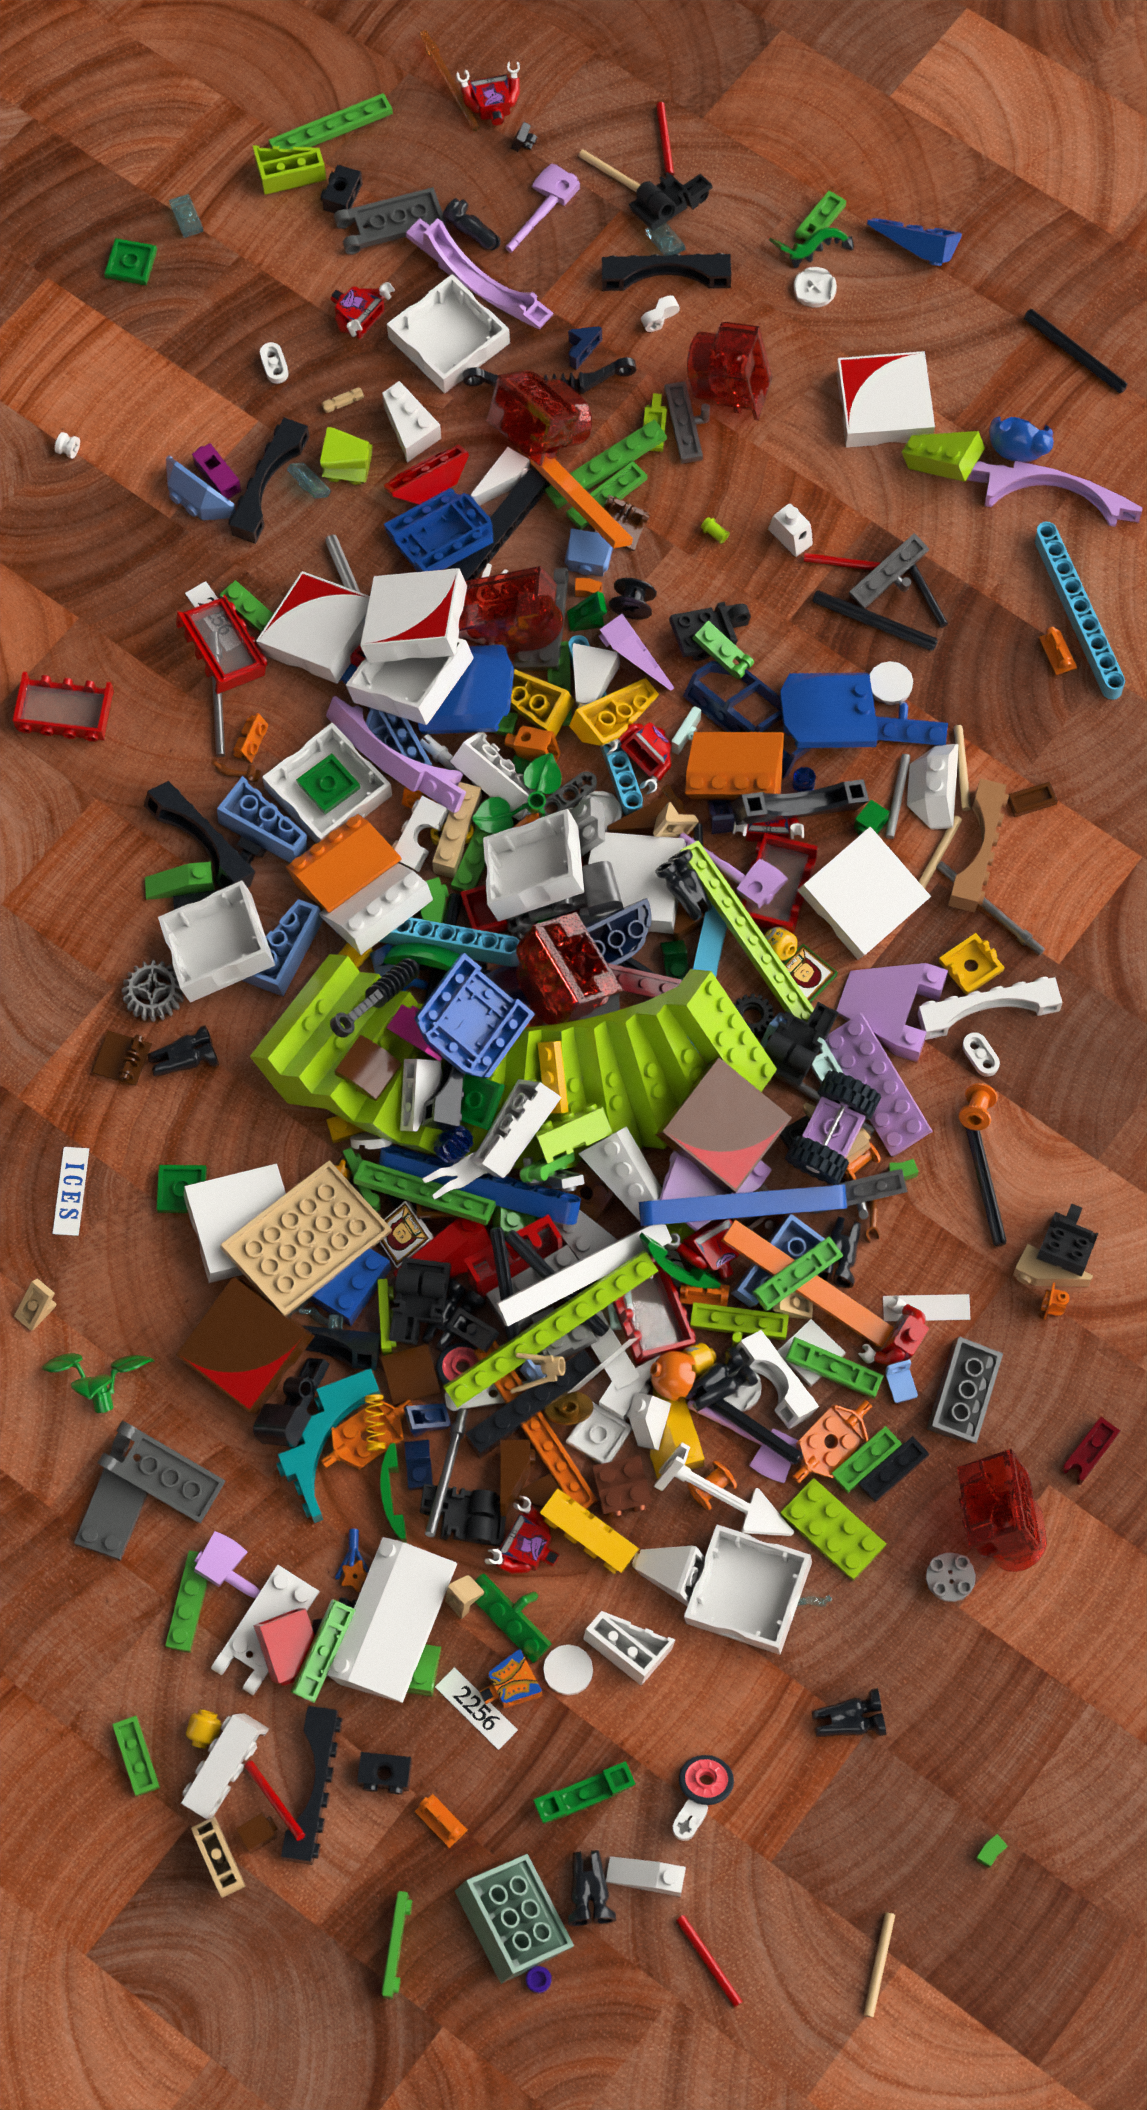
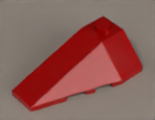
M460 1217L411 1258L450 1263V1278H454L458 1274L468 1272L464 1261L465 1258L490 1246L492 1242L486 1228L481 1223ZM485 1261L475 1266L474 1269L476 1271L487 1265V1262ZM399 1268L393 1272L395 1277H397Z

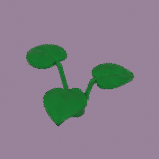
M552 753L542 755L532 761L526 768L523 775L524 785L528 789L535 790V792L528 796L524 804L510 812V806L506 800L500 797H491L480 805L472 817L477 827L492 835L513 827L511 816L523 809H527L533 814L540 813L541 818L545 817L543 807L545 806L546 798L544 794L548 795L557 791L562 781V775Z
M76 1353L56 1356L41 1367L42 1370L48 1372H60L71 1367L76 1368L81 1378L73 1381L71 1388L78 1394L90 1400L92 1399L96 1413H104L114 1408L111 1394L115 1393V1375L118 1372L132 1371L155 1361L143 1355L124 1356L111 1363V1368H113L111 1376L97 1375L93 1377H86L78 1363L83 1360V1357Z

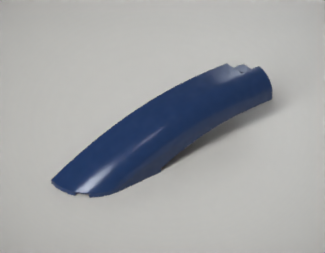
M647 898L642 899L523 952L524 961L519 966L510 967L498 964L482 973L513 1000L518 998L526 1006L598 975L601 962L618 965L635 955L644 945L648 930L651 927L649 901Z

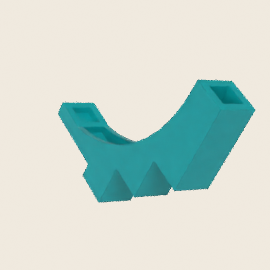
M371 1368L316 1389L318 1397L314 1399L319 1412H323L311 1416L299 1439L300 1444H305L278 1454L280 1462L276 1463L281 1477L286 1475L288 1482L298 1479L294 1481V1485L298 1495L303 1494L306 1503L302 1504L306 1517L312 1516L314 1523L323 1520L315 1498V1476L320 1455L332 1434L331 1428L334 1427L335 1429L350 1413L367 1403L364 1401L365 1396L380 1395V1390Z

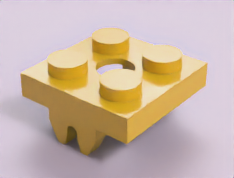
M977 933L939 958V963L944 969L948 970V974L966 996L1003 972L1005 968L997 959L996 950L994 948L991 950L989 942L987 940L982 941ZM967 960L976 961L978 964L977 970L973 972L967 971L964 967Z

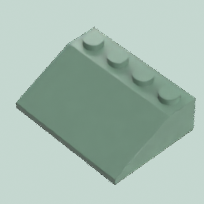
M528 1854L470 1878L455 1890L501 1984L574 1947Z

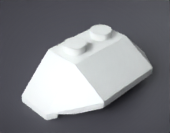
M958 744L934 746L909 766L907 806L931 830L953 828Z

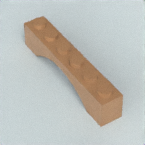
M981 778L979 780L972 809L981 828V849L975 860L965 870L956 875L948 906L975 912L977 905H982L985 892L981 891L982 885L987 886L990 875L986 868L987 865L992 866L995 853L991 852V848L997 845L1000 834L995 831L997 826L1001 827L1004 814L1000 813L1001 807L1006 808L1009 794H1005L1007 786L1005 784Z

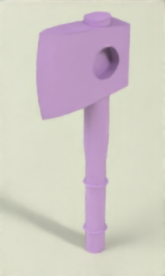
M550 164L539 174L532 187L548 198L540 205L520 231L511 238V241L505 246L507 251L513 252L557 202L564 206L580 189V182L577 181L575 175L567 173L555 164Z
M684 832L679 836V838L685 839L686 846L696 842L694 838L689 837ZM703 847L716 867L727 877L739 884L737 894L758 909L764 904L768 905L774 895L788 880L776 867L761 859L744 875L732 865L714 855L713 852Z
M690 1399L687 1404L688 1408L697 1412L692 1406L695 1401ZM706 1407L697 1412V1414L699 1413L721 1424V1426L730 1428L739 1435L762 1445L749 1466L768 1478L785 1483L792 1463L715 1410ZM774 1428L772 1429V1433L796 1448L798 1440Z
M215 1531L204 1551H201L194 1562L197 1565L194 1572L217 1587H220L226 1581L254 1599L257 1598L261 1591L255 1585L233 1572L248 1552L231 1538Z

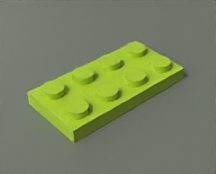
M815 1478L780 1513L787 1522L852 1581L860 1575L887 1545Z

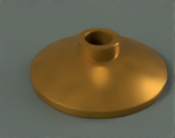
M575 1391L545 1408V1414L551 1421L558 1424H577L591 1416L593 1402L587 1395Z

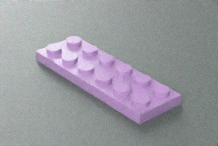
M858 1014L828 1035L824 1041L842 1072L847 1076L850 1075L854 1079L862 1081L864 1084H868L871 1086L870 1088L880 1093L881 1100L870 1121L891 1156H896L933 1132L863 1014Z

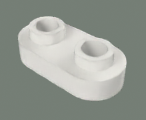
M272 342L264 344L260 349V356L267 378L272 383H282L288 378V368L281 347Z
M979 1033L968 1034L963 1041L964 1053L980 1075L985 1077L993 1076L999 1068L1000 1061L998 1056L983 1035ZM975 1044L978 1046V1049L974 1050L970 1045ZM989 1063L991 1067L985 1068L983 1064Z

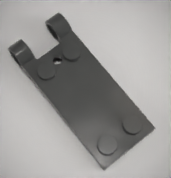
M433 187L347 210H339L334 214L336 226L340 229L351 226L353 222L356 223L359 235H351L343 240L345 252L349 255L356 254L365 247L406 237V232L419 219L430 226L438 218L446 226V221L442 218L443 213Z
M555 568L554 586L535 587V569H523L521 573L522 591L514 669L518 671H548V668H552V671L559 670L567 586L569 582L568 569Z
M122 1420L116 1431L135 1443L123 1463L104 1452L97 1463L201 1524L226 1481ZM135 1454L140 1455L141 1459L139 1461L133 1459Z
M117 1433L109 1456L123 1463L131 1440ZM104 1468L74 1544L121 1561L148 1493Z

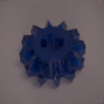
M459 1124V1127L448 1132L442 1130V1133L437 1135V1140L433 1143V1151L442 1161L449 1165L458 1163L461 1158L464 1159L466 1153L470 1152L469 1148L474 1144V1137L467 1128Z

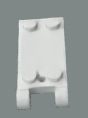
M277 1565L230 1640L213 1663L211 1669L222 1676L234 1657L254 1669L242 1688L251 1695H254L269 1671L253 1625L296 1608H305L308 1611L319 1591ZM252 1651L253 1657L248 1658L246 1653Z

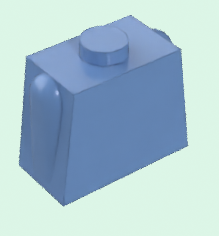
M571 528L565 564L568 566V571L579 572L582 575L603 576L609 568L613 548L599 533Z

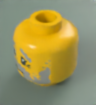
M783 927L770 929L764 935L781 961L787 960L795 954L797 938Z
M698 1343L682 1350V1353L691 1355L695 1360V1365L692 1364V1371L696 1372L695 1378L703 1375L714 1365L717 1359L715 1351L704 1343Z

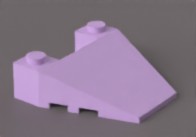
M620 614L600 629L602 634L599 637L606 647L611 645L614 650L670 691L674 689L623 614Z
M927 963L852 970L849 973L836 1011L846 1021L851 1020L860 1013L863 1014L879 1042L887 1047L891 1053L918 1062L927 1032L905 1024L916 994L939 1001L948 970Z
M673 1151L670 1156L669 1162L671 1163L669 1171L665 1176L660 1200L727 1194L703 1175L694 1163ZM760 1160L738 1191L732 1194L755 1191L761 1187L772 1169ZM712 1220L685 1223L697 1231Z

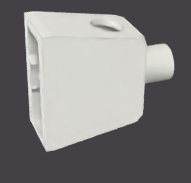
M792 504L786 505L772 517L768 530L795 557L813 545L811 524Z

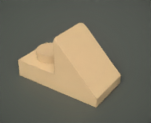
M668 802L656 818L653 834L655 837H679L683 832L688 835L699 821L695 815H679L672 803Z
M37 1278L31 1282L14 1317L31 1331L34 1330L55 1308L56 1303L52 1300L55 1293Z
M794 1291L773 1307V1311L775 1313L787 1314L789 1318L811 1319L813 1303Z
M466 1575L448 1585L445 1601L462 1619L469 1613L470 1605L481 1597L484 1591L471 1576Z

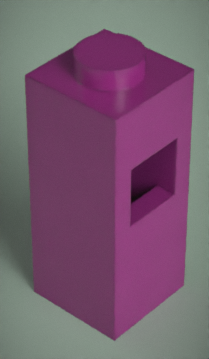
M211 443L199 447L192 454L195 467L213 489L227 499L241 492L239 479Z

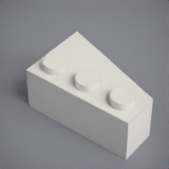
M400 381L382 393L385 411L397 435L407 463L441 439L440 424Z
M603 1611L586 1628L583 1638L641 1686L669 1654L675 1642V1639L662 1637L653 1633L652 1630L647 1628L644 1630L632 1625L629 1621Z

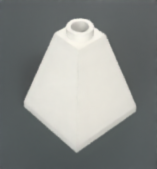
M573 643L575 695L578 709L602 698L619 669L620 660L618 652Z
M696 1546L643 1549L640 1551V1554L637 1553L634 1556L632 1565L641 1576L688 1607L695 1584L703 1572L705 1557Z

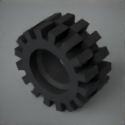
M751 993L750 997H747L746 994L743 995L742 1000L738 998L734 1006L742 1018L745 1011L749 1009H755L761 1014L759 1022L755 1024L746 1022L756 1039H758V1035L764 1036L769 1023L773 1020V1007L769 1005L767 999L762 1000V995H758L757 998L755 994Z

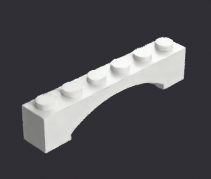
M1041 977L1036 979L1035 982L1015 983L1012 987H994L990 991L983 993L975 991L960 998L951 996L944 1001L936 1003L935 1001H928L919 1006L917 1015L921 1029L927 1032L925 1040L946 1036L948 1029L954 1023L981 1010L995 1007H1018L1035 1011L1037 1016L1059 1012L1063 1002L1056 978L1048 979V977Z

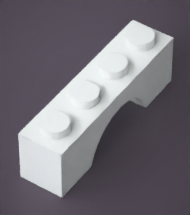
M762 1330L741 1340L735 1347L743 1359V1366L748 1365L753 1372L764 1375L774 1384L778 1392V1404L774 1411L788 1429L810 1418L819 1407Z

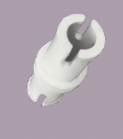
M429 734L425 735L426 741L421 739L420 743L433 756L432 759L435 762H440L449 770H456L450 763L453 756L448 752V748L444 745L441 746Z

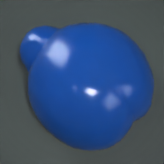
M1000 416L991 421L989 426L990 442L995 451L1005 459L1031 462L1042 455L1048 454L1053 448V431L1047 425H1045L1044 430H1039L1035 425L1024 419L1010 417L1001 421Z

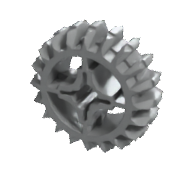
M152 960L151 965L147 966V963L143 961V967L135 966V973L128 972L127 976L129 979L123 981L125 986L122 988V994L125 995L123 1001L128 1004V1011H133L135 1017L141 1015L142 1020L145 1021L150 1016L151 1021L155 1022L156 1016H160V1019L164 1020V1014L173 1015L172 1008L179 1010L180 1007L177 1002H183L182 994L184 993L180 989L176 973L173 971L174 969L171 964L165 967V962L161 961L159 965H156V962ZM157 977L167 980L171 985L158 982ZM154 984H155L156 989L154 990L153 998H152L151 993H152V991H153V989H154ZM136 997L149 1000L150 1005L141 1003Z

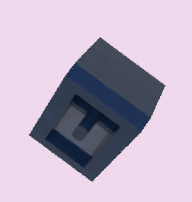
M707 801L712 834L733 832L735 818L731 801Z

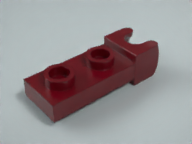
M1100 1417L1061 1469L1062 1473L1067 1474L1070 1469H1077L1080 1473L1077 1484L1082 1485L1121 1430L1103 1417Z

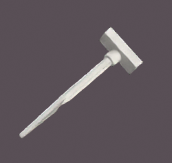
M684 1443L678 1446L659 1470V1473L662 1475L655 1482L654 1487L661 1491L676 1477L683 1482L685 1480L744 1512L746 1516L741 1529L743 1533L792 1536L794 1530L758 1488L753 1491L749 1504L691 1472V1469L684 1465L690 1449Z

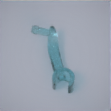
M312 1306L311 1309H299L300 1314H311L316 1322L327 1325L328 1329L343 1328L342 1315L332 1314L327 1319L321 1316L317 1309Z
M827 1595L825 1598L815 1596L800 1598L797 1606L811 1604L826 1607L827 1602H830L832 1597Z

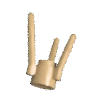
M516 1353L515 1356L517 1358L529 1359L535 1365H541L542 1373L547 1374V1377L513 1388L510 1392L513 1394L547 1382L557 1381V1376L565 1374L564 1358L562 1356L553 1357V1355L542 1356Z

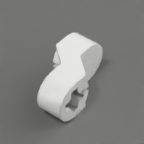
M674 296L660 298L656 309L646 312L641 317L647 332L661 329L666 318L678 313L680 307Z
M690 1799L687 1800L673 1824V1834L678 1840L687 1841L694 1836L707 1814L708 1805L698 1804Z

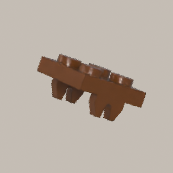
M582 1159L572 1172L582 1174L584 1184L578 1185L576 1190L567 1191L566 1193L580 1197L579 1210L597 1223L602 1214L610 1209L609 1205L616 1200L615 1193ZM583 1186L591 1188L593 1193L591 1199L585 1200L582 1198L580 1191Z

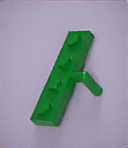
M485 1573L481 1574L475 1582L482 1588L484 1594L475 1603L533 1663L537 1662L552 1643L521 1611L526 1605L536 1601L538 1594L532 1591L521 1596L514 1604Z

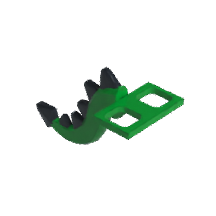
M836 228L820 229L813 233L803 244L795 243L793 248L769 238V241L779 249L790 253L789 259H791L794 268L799 267L803 258L812 262L814 251L822 252V242L830 245L832 238H834L835 244L842 241V247L849 250L854 249L852 236H847Z

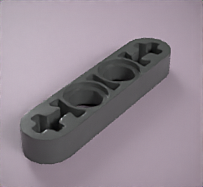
M585 771L577 775L546 798L543 809L545 810L548 805L553 804L557 806V812L576 806L584 796L586 797L589 793L596 790L597 778L595 774ZM583 780L587 782L591 780V786L587 784L583 786ZM571 791L576 796L573 800L568 801L563 798V794Z

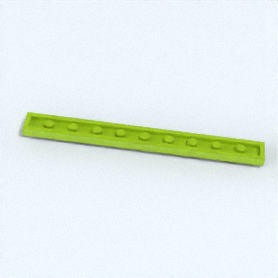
M699 840L681 849L679 852L686 849L691 850L693 857L687 863V866L696 870L708 899L781 1006L788 1013L807 1022L814 1008Z
M642 1250L443 1386L457 1408L527 1360L517 1358L515 1356L516 1353L538 1354L658 1272V1269L647 1252Z

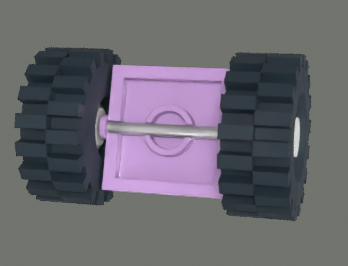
M828 1070L817 1093L821 1099L803 1135L794 1138L785 1156V1160L796 1169H800L801 1172L807 1173L813 1178L815 1177L828 1184L839 1185L849 1165L846 1157L864 1120L872 1118L881 1100L880 1093H877L875 1089L870 1088L871 1086L862 1083L858 1079H854L850 1075L847 1076L842 1072L838 1073L834 1070Z

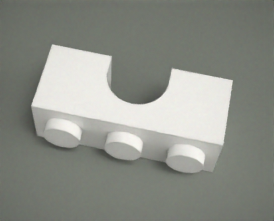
M424 796L414 803L412 807L413 814L410 820L405 821L401 829L402 835L399 841L396 840L392 846L402 858L399 862L418 872L429 854L428 850L418 844V834L421 830L428 827L440 831L449 814V810L446 807Z

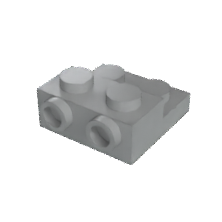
M584 797L576 807L568 808L579 828L581 857L605 841L604 805L591 797Z
M552 1306L532 1316L531 1318L534 1323L530 1327L556 1309ZM583 1322L542 1351L545 1356H562L565 1359L597 1341L591 1328Z

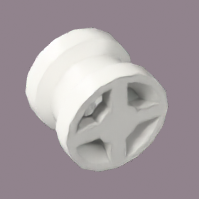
M61 432L55 443V452L58 454L65 453L67 457L74 458L79 450L80 438L75 436L69 437L67 433Z

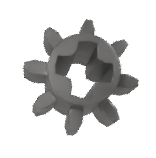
M528 912L511 917L507 921L508 930L512 932V936L519 939H528V935H531L536 927L535 922H531Z

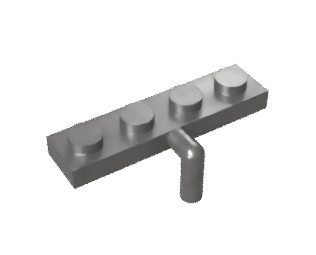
M686 381L665 384L664 390L681 464L703 460V454L696 425L709 421L710 406L707 403L702 404L701 415L694 416Z
M914 533L849 591V595L865 609L893 583L902 592H906L909 589L911 580L907 577L902 579L901 576L929 551V548Z
M533 1157L523 1158L524 1167L533 1163ZM558 1170L555 1171L554 1175L548 1176L546 1181L533 1179L532 1182L526 1183L529 1186L540 1184L542 1186H552V1189L561 1188L562 1191L567 1192L576 1190L578 1185H583L584 1177L582 1174Z
M902 1169L839 1183V1185H845L847 1206L856 1204L861 1219H866L869 1215L866 1206L867 1201L907 1192ZM829 1210L814 1211V1214H816V1213H821V1212H825V1211H829Z

